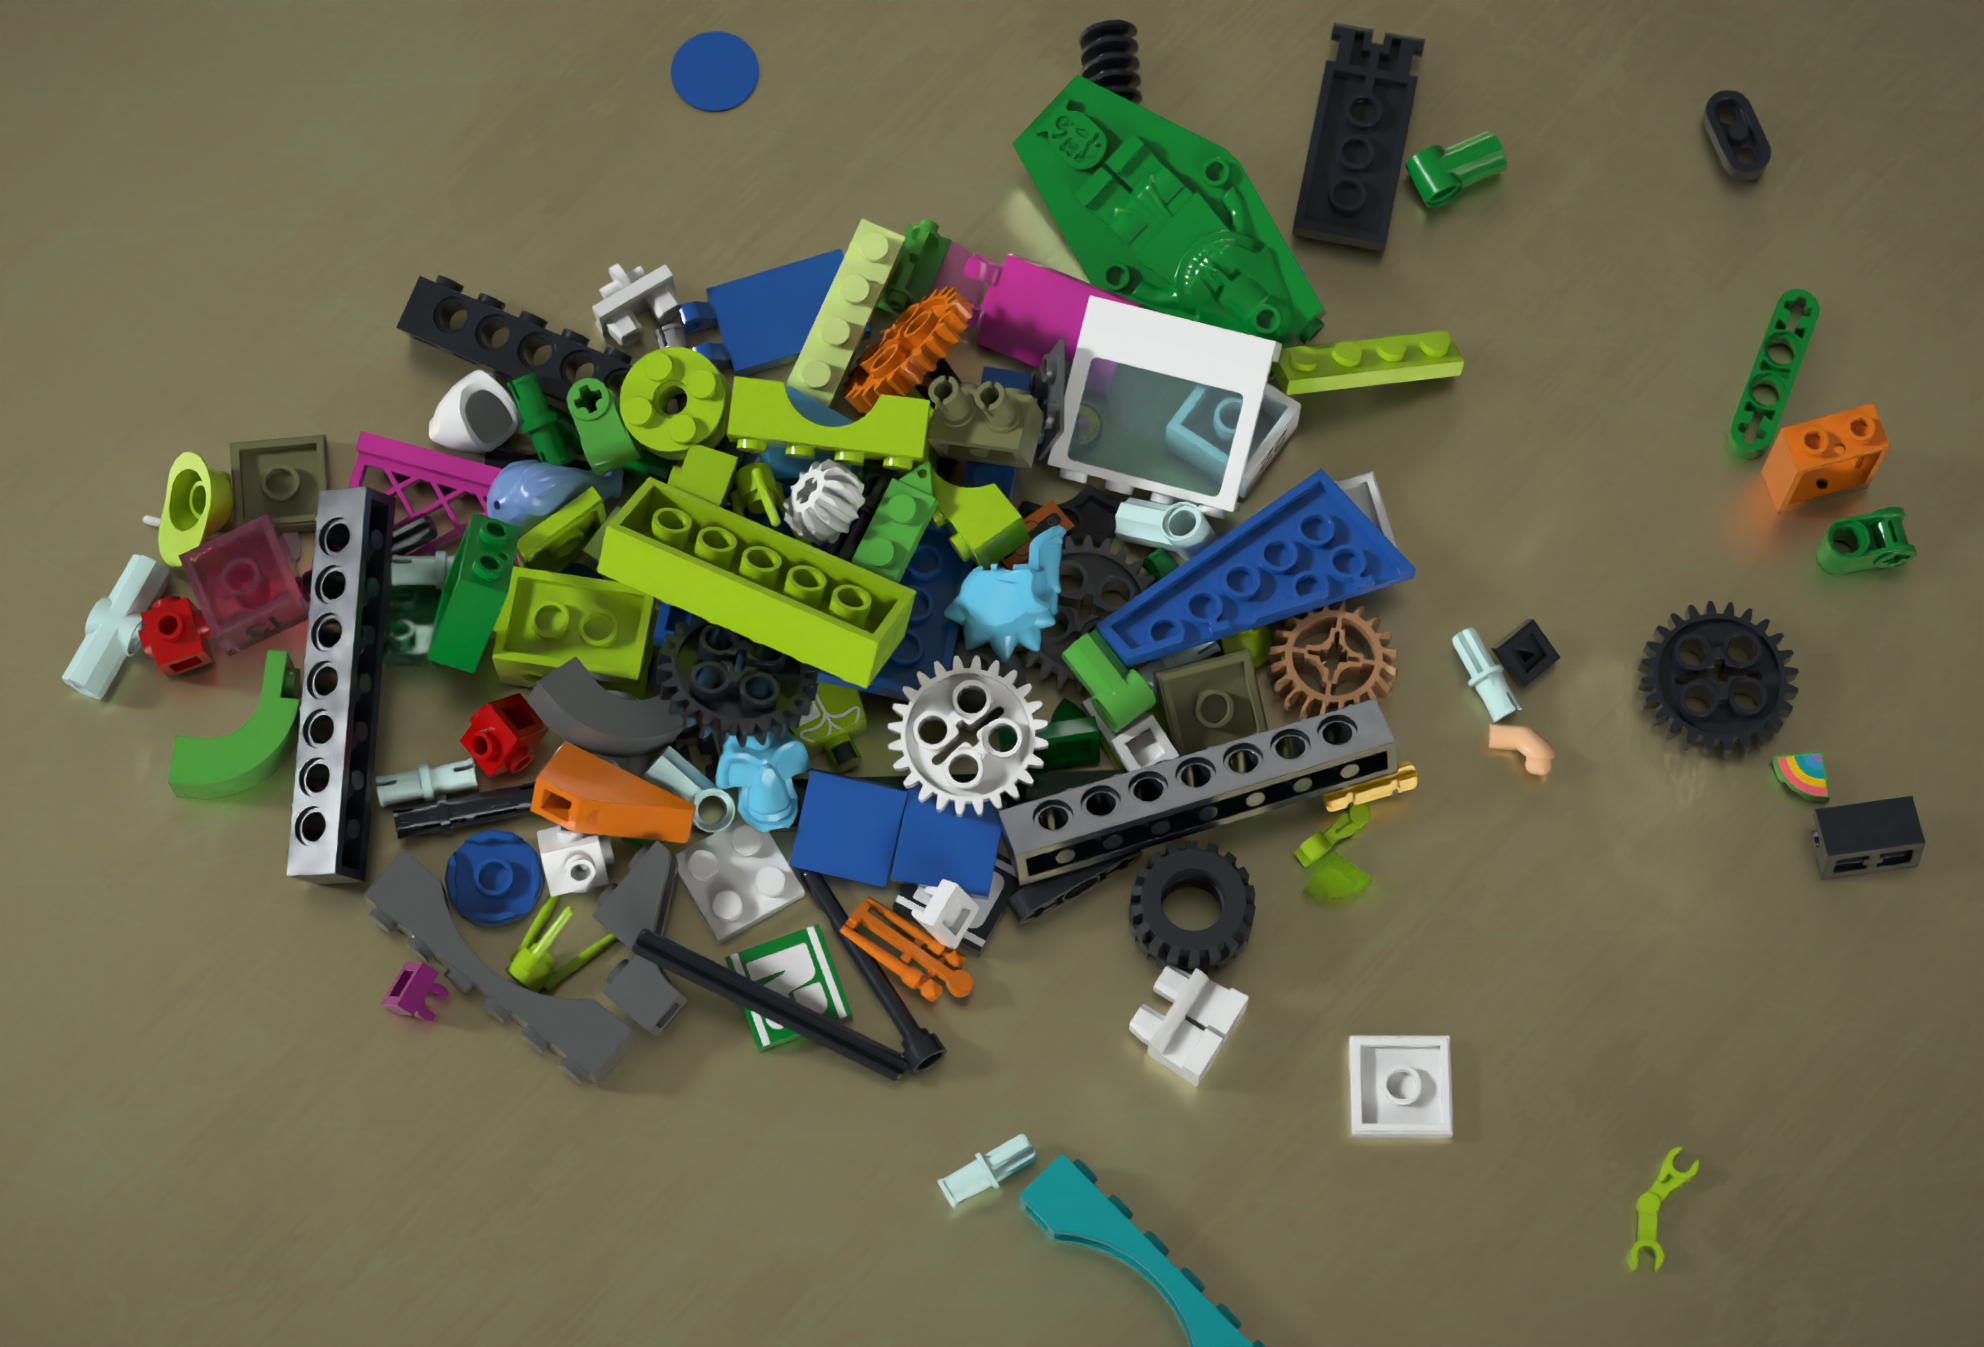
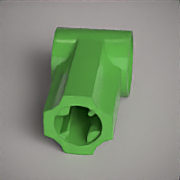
M1096 629L1084 634L1063 652L1061 658L1090 693L1095 711L1105 725L1113 732L1117 733L1157 704L1154 693L1143 677L1134 669L1128 670Z

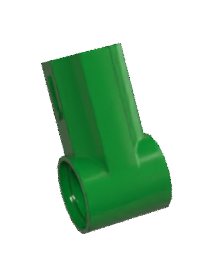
M1486 131L1446 149H1443L1440 145L1425 148L1413 155L1407 161L1405 167L1426 207L1435 208L1456 198L1464 187L1504 171L1507 162L1503 147L1497 136L1493 135L1490 131Z

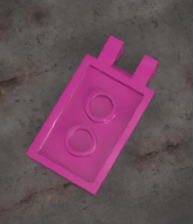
M1012 252L1006 255L1004 264L976 253L974 257H968L962 275L974 280L989 283L981 306L967 300L973 306L970 310L973 315L966 323L969 325L968 327L980 329L975 343L1038 368L1043 362L1044 355L1051 352L1060 338L1065 339V361L1074 360L1090 295L1139 308L1142 307L1141 303ZM1094 358L1090 364L1085 387L1107 395L1111 392L1121 363L1103 358Z

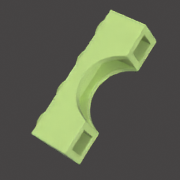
M863 218L861 219L785 386L793 387L832 410L834 409L843 389V384L848 378L847 374L850 371L867 325L878 303L885 295V290L890 285L903 257L905 236Z

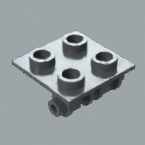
M1062 338L1058 340L1049 354L1044 355L1042 364L1037 370H1033L1031 376V396L1037 398V404L1045 415L1037 443V460H1042L1064 432V396L1073 361H1065V339ZM1078 412L1076 421L1080 420V412ZM1080 422L1075 424L1068 452L1069 457H1074L1075 449L1080 447Z

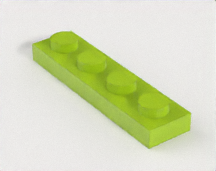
M1447 330L1282 348L1278 363L1272 361L1271 370L1284 394L1293 395L1460 376L1464 359Z

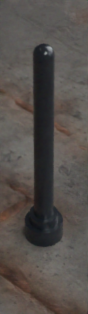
M803 869L801 871L802 882L904 1040L901 1043L905 1050L903 1055L907 1059L913 1073L921 1072L937 1063L947 1053L937 1034H930L927 1028L921 1029L878 961L840 932L849 916L821 873Z

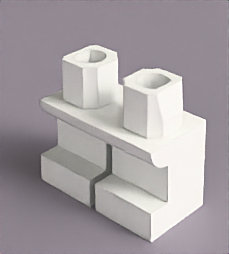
M1166 965L1157 979L1153 991L1174 1004L1167 1015L1163 1016L1143 1003L1131 1020L1129 1030L1148 1045L1147 1055L1195 1087H1198L1219 1054L1221 1046H1224L1246 1011L1249 997L1232 987L1228 990L1211 981L1206 974L1197 968L1190 975L1183 970Z

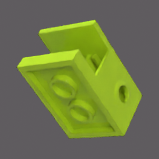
M513 566L508 595L489 637L490 639H496L492 660L500 683L534 688L540 679L577 656L592 677L605 690H621L632 694L638 700H645L649 682L648 668L653 660L656 646L653 645V635L660 611L654 610L657 598L615 581Z

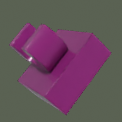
M406 962L381 1005L397 1015L415 1016L420 1020L433 1021L436 1015L425 1008V996L431 992L438 998H447L449 992L443 985L433 983L439 974L437 971L423 962Z

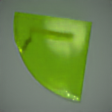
M1332 850L1306 884L1303 893L1319 901L1353 898L1363 893L1372 884L1373 878Z

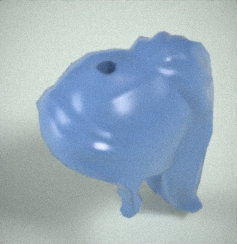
M538 460L512 462L500 471L491 484L486 502L487 514L490 518L519 526V539L592 486L603 500L611 495L619 498L623 491L622 479L624 472L620 467L597 477L593 470L557 466L546 462L539 463Z

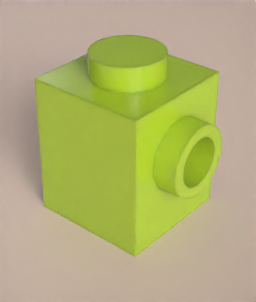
M691 442L682 467L673 466L667 484L721 508H725L735 481L734 475L736 473L738 457Z

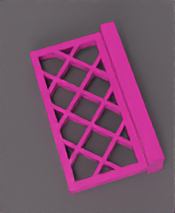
M361 431L356 446L358 456L348 488L362 487L368 467L384 471L394 486L385 491L384 494L391 497L399 495L410 515L394 524V527L421 513L430 515L443 507L455 526V529L432 542L426 543L425 546L402 556H424L428 553L431 556H436L435 549L458 536L462 539L469 521L460 525L449 504L466 494L478 497L485 510L480 515L488 517L487 501L485 499H487L492 482L502 469ZM395 475L409 479L399 484ZM420 482L432 484L439 500L415 513L403 491ZM440 487L454 491L444 496ZM515 554L513 566L520 567L517 555Z

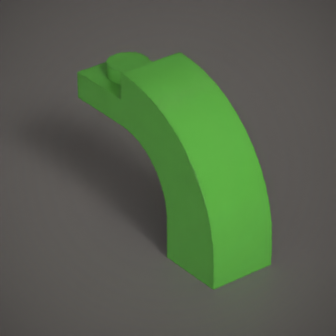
M268 650L260 701L255 713L243 727L229 735L218 738L175 736L168 784L176 797L214 799L247 791L269 778L289 758L298 743L299 706L301 701L300 699L290 698L298 696L300 669L295 668L288 651Z

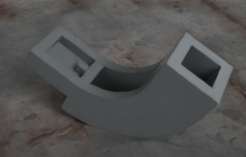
M577 656L540 679L526 699L541 720L557 735L581 749L603 756L636 757L650 754L672 744L683 730L684 713L670 716L668 713L670 700H660V695L646 700H630L618 697L599 685Z

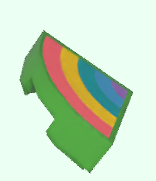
M1823 751L1773 757L1771 760L1777 778L1782 783L1785 782L1792 791L1803 795V799L1807 801L1828 803L1830 792Z

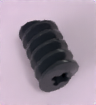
M1117 19L1098 22L1087 27L1079 38V44L1082 49L1080 61L1083 66L1081 77L1138 105L1142 100V94L1135 88L1139 87L1141 77L1134 71L1138 70L1140 61L1134 54L1137 53L1139 44L1136 40L1132 39L1138 32L1136 26L1128 21Z

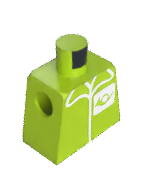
M817 681L816 697L812 701L809 715H801L800 724L797 729L787 726L789 734L796 736L802 741L810 760L826 752L837 773L844 772L862 761V757L853 739L867 732V721L858 690Z

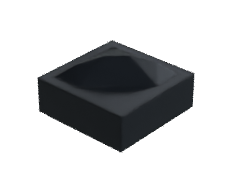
M1534 619L1523 621L1491 648L1518 687L1527 686L1561 658Z

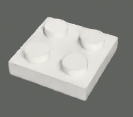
M743 818L738 819L724 830L713 833L675 855L679 863L677 874L719 945L806 897L804 889L769 831L767 833L758 831L745 823Z

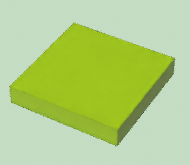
M593 486L518 539L516 555L520 567L559 573L584 555L583 549L607 519L603 499Z

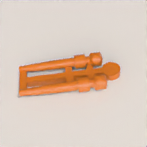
M870 896L861 902L840 929V932L902 977L901 981L913 990L916 987L920 989L921 995L931 1002L937 1000L943 987L932 979L935 976L946 982L948 992L955 997H966L973 987L971 975L961 970L966 962V957L955 949L950 951L947 946L940 944L935 938ZM872 909L882 918H884L886 921H888L890 924H892L894 927H896L898 930H900L902 933H904L906 936H908L914 941H909L904 936H902L901 934L893 930L891 927L883 923L881 920L870 914L869 911ZM861 923L903 952L899 959L888 951L854 931L855 927ZM912 959L928 970L926 976L925 973L915 966H908Z

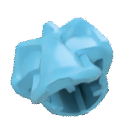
M1060 525L1051 527L1033 539L1029 545L1028 564H1014L1012 571L1006 570V567H999V564H991V570H984V567L981 566L976 567L970 572L962 583L959 595L944 610L946 618L963 626L965 648L968 651L989 642L999 661L1007 663L1017 643L1032 651L1040 650L1041 629L1053 626L1055 624L1053 616L1057 615L1060 610L1057 607L1058 594L1062 591L1059 566L1063 544L1062 538L1066 533L1064 527Z
M787 725L784 738L779 739L769 731L766 743L762 746L754 736L747 737L745 747H740L736 736L729 735L724 745H719L718 740L720 759L716 772V785L719 789L737 786L739 797L737 811L745 823L758 831L766 833L770 830L791 826L799 812L800 796L794 788L792 776L799 773H807L812 767L802 741L796 736L789 734Z

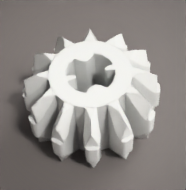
M830 459L822 463L815 461L811 464L807 473L800 472L796 485L790 486L791 496L783 504L787 509L784 520L791 525V528L799 536L808 542H814L819 546L825 542L833 544L837 541L841 532H849V525L853 520L859 519L857 511L866 500L862 496L864 484L841 463H835Z

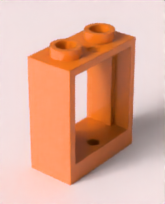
M1874 403L1781 428L1761 471L1777 514L1868 489L1890 447ZM1824 481L1827 487L1819 489L1816 482Z

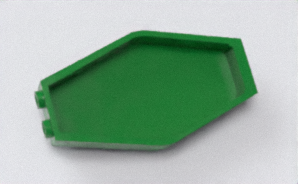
M1079 75L1073 78L1012 143L1091 284L1141 303V308L1276 341L1282 343V348L1295 347L1300 341L1305 345L1308 344L1325 326L1321 319L1327 314L1242 165L1225 148ZM1270 369L1269 377L1274 379L1276 377Z

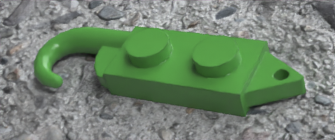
M929 461L924 462L899 480L892 478L850 563L899 584L939 503L934 497L932 464ZM922 472H927L925 478H920Z

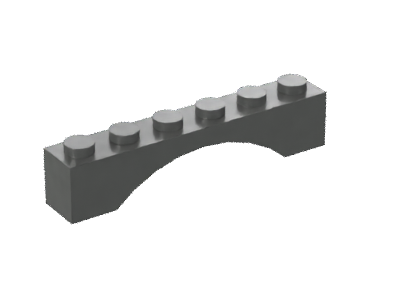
M404 850L397 855L364 894L369 907L372 909L368 916L378 926L390 934L396 928L410 940L406 943V946L416 956L426 963H429L433 958L447 968L444 976L464 993H467L472 988L483 996L486 1000L482 1003V1006L502 1023H506L511 1018L524 1029L520 1035L528 1044L542 1054L547 1048L563 1059L559 1063L560 1068L578 1083L582 1084L587 1078L599 1087L636 1043L633 1029L595 999H565L541 995L515 985L491 970L470 950L456 929L451 917L447 893L441 879Z

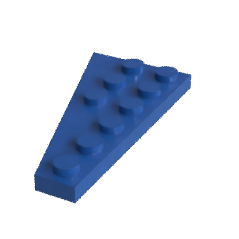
M1319 469L1097 623L1096 630L1124 666L1128 668L1413 579L1416 568L1322 469Z

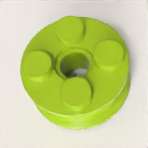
M665 347L643 356L627 373L620 392V412L628 431L649 451L668 460L684 461L691 442L714 449L723 440L728 429L732 390L724 375L702 354L684 347ZM678 394H686L687 404L685 408L677 414H668L667 406L669 401Z

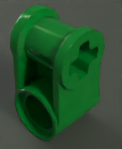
M1896 506L1887 507L1868 514L1840 518L1834 521L1816 549V557L1820 566L1834 575H1844L1871 568L1893 567L1913 559L1917 552L1915 546L1909 544L1902 523V520L1905 518L1904 509ZM1833 540L1846 542L1851 547L1852 553L1840 551L1835 546Z

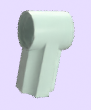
M1129 497L1127 501L1120 503L1115 516V534L1121 541L1155 548L1162 547L1166 550L1177 552L1186 561L1217 541L1216 533L1199 508L1190 502H1178L1171 506ZM1193 529L1189 534L1184 535L1188 530Z
M670 745L655 758L640 777L696 805L693 825L702 831L714 833L722 831L734 819L735 805L729 794L719 789ZM713 795L721 800L724 807L723 815L716 823L706 824L699 817L698 806L705 797Z

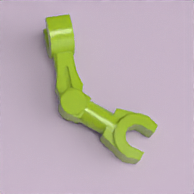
M1350 802L1346 812L1341 814L1333 825L1322 833L1321 831L1317 832L1303 842L1294 854L1305 869L1327 853L1336 842L1351 836L1356 830L1364 827L1371 817L1370 805L1365 802L1354 806Z

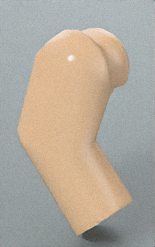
M1489 724L1488 748L1518 750L1526 756L1525 766L1529 773L1543 775L1551 770V759L1555 757L1553 746L1534 729L1527 726Z

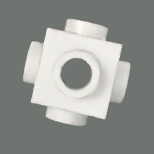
M560 825L537 831L540 855L551 897L570 892L577 894L588 893L595 890L598 886L609 884L606 865L615 863L609 836L572 832Z

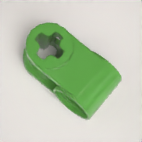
M584 378L574 383L568 391L567 404L579 432L584 454L595 475L600 477L643 458L639 441L632 436L624 424L620 412V400L616 394L598 379ZM597 395L600 398L596 401L597 410L590 412L588 409L592 406L591 398Z

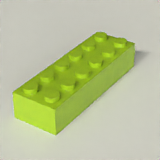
M651 477L647 478L606 526L597 569L598 573L614 579L622 585L635 588L660 599L668 605L681 608L704 618L712 624L720 625L750 638L758 644H764L794 657L802 663L810 664L840 677L845 682L856 684L867 689L905 637L917 592Z

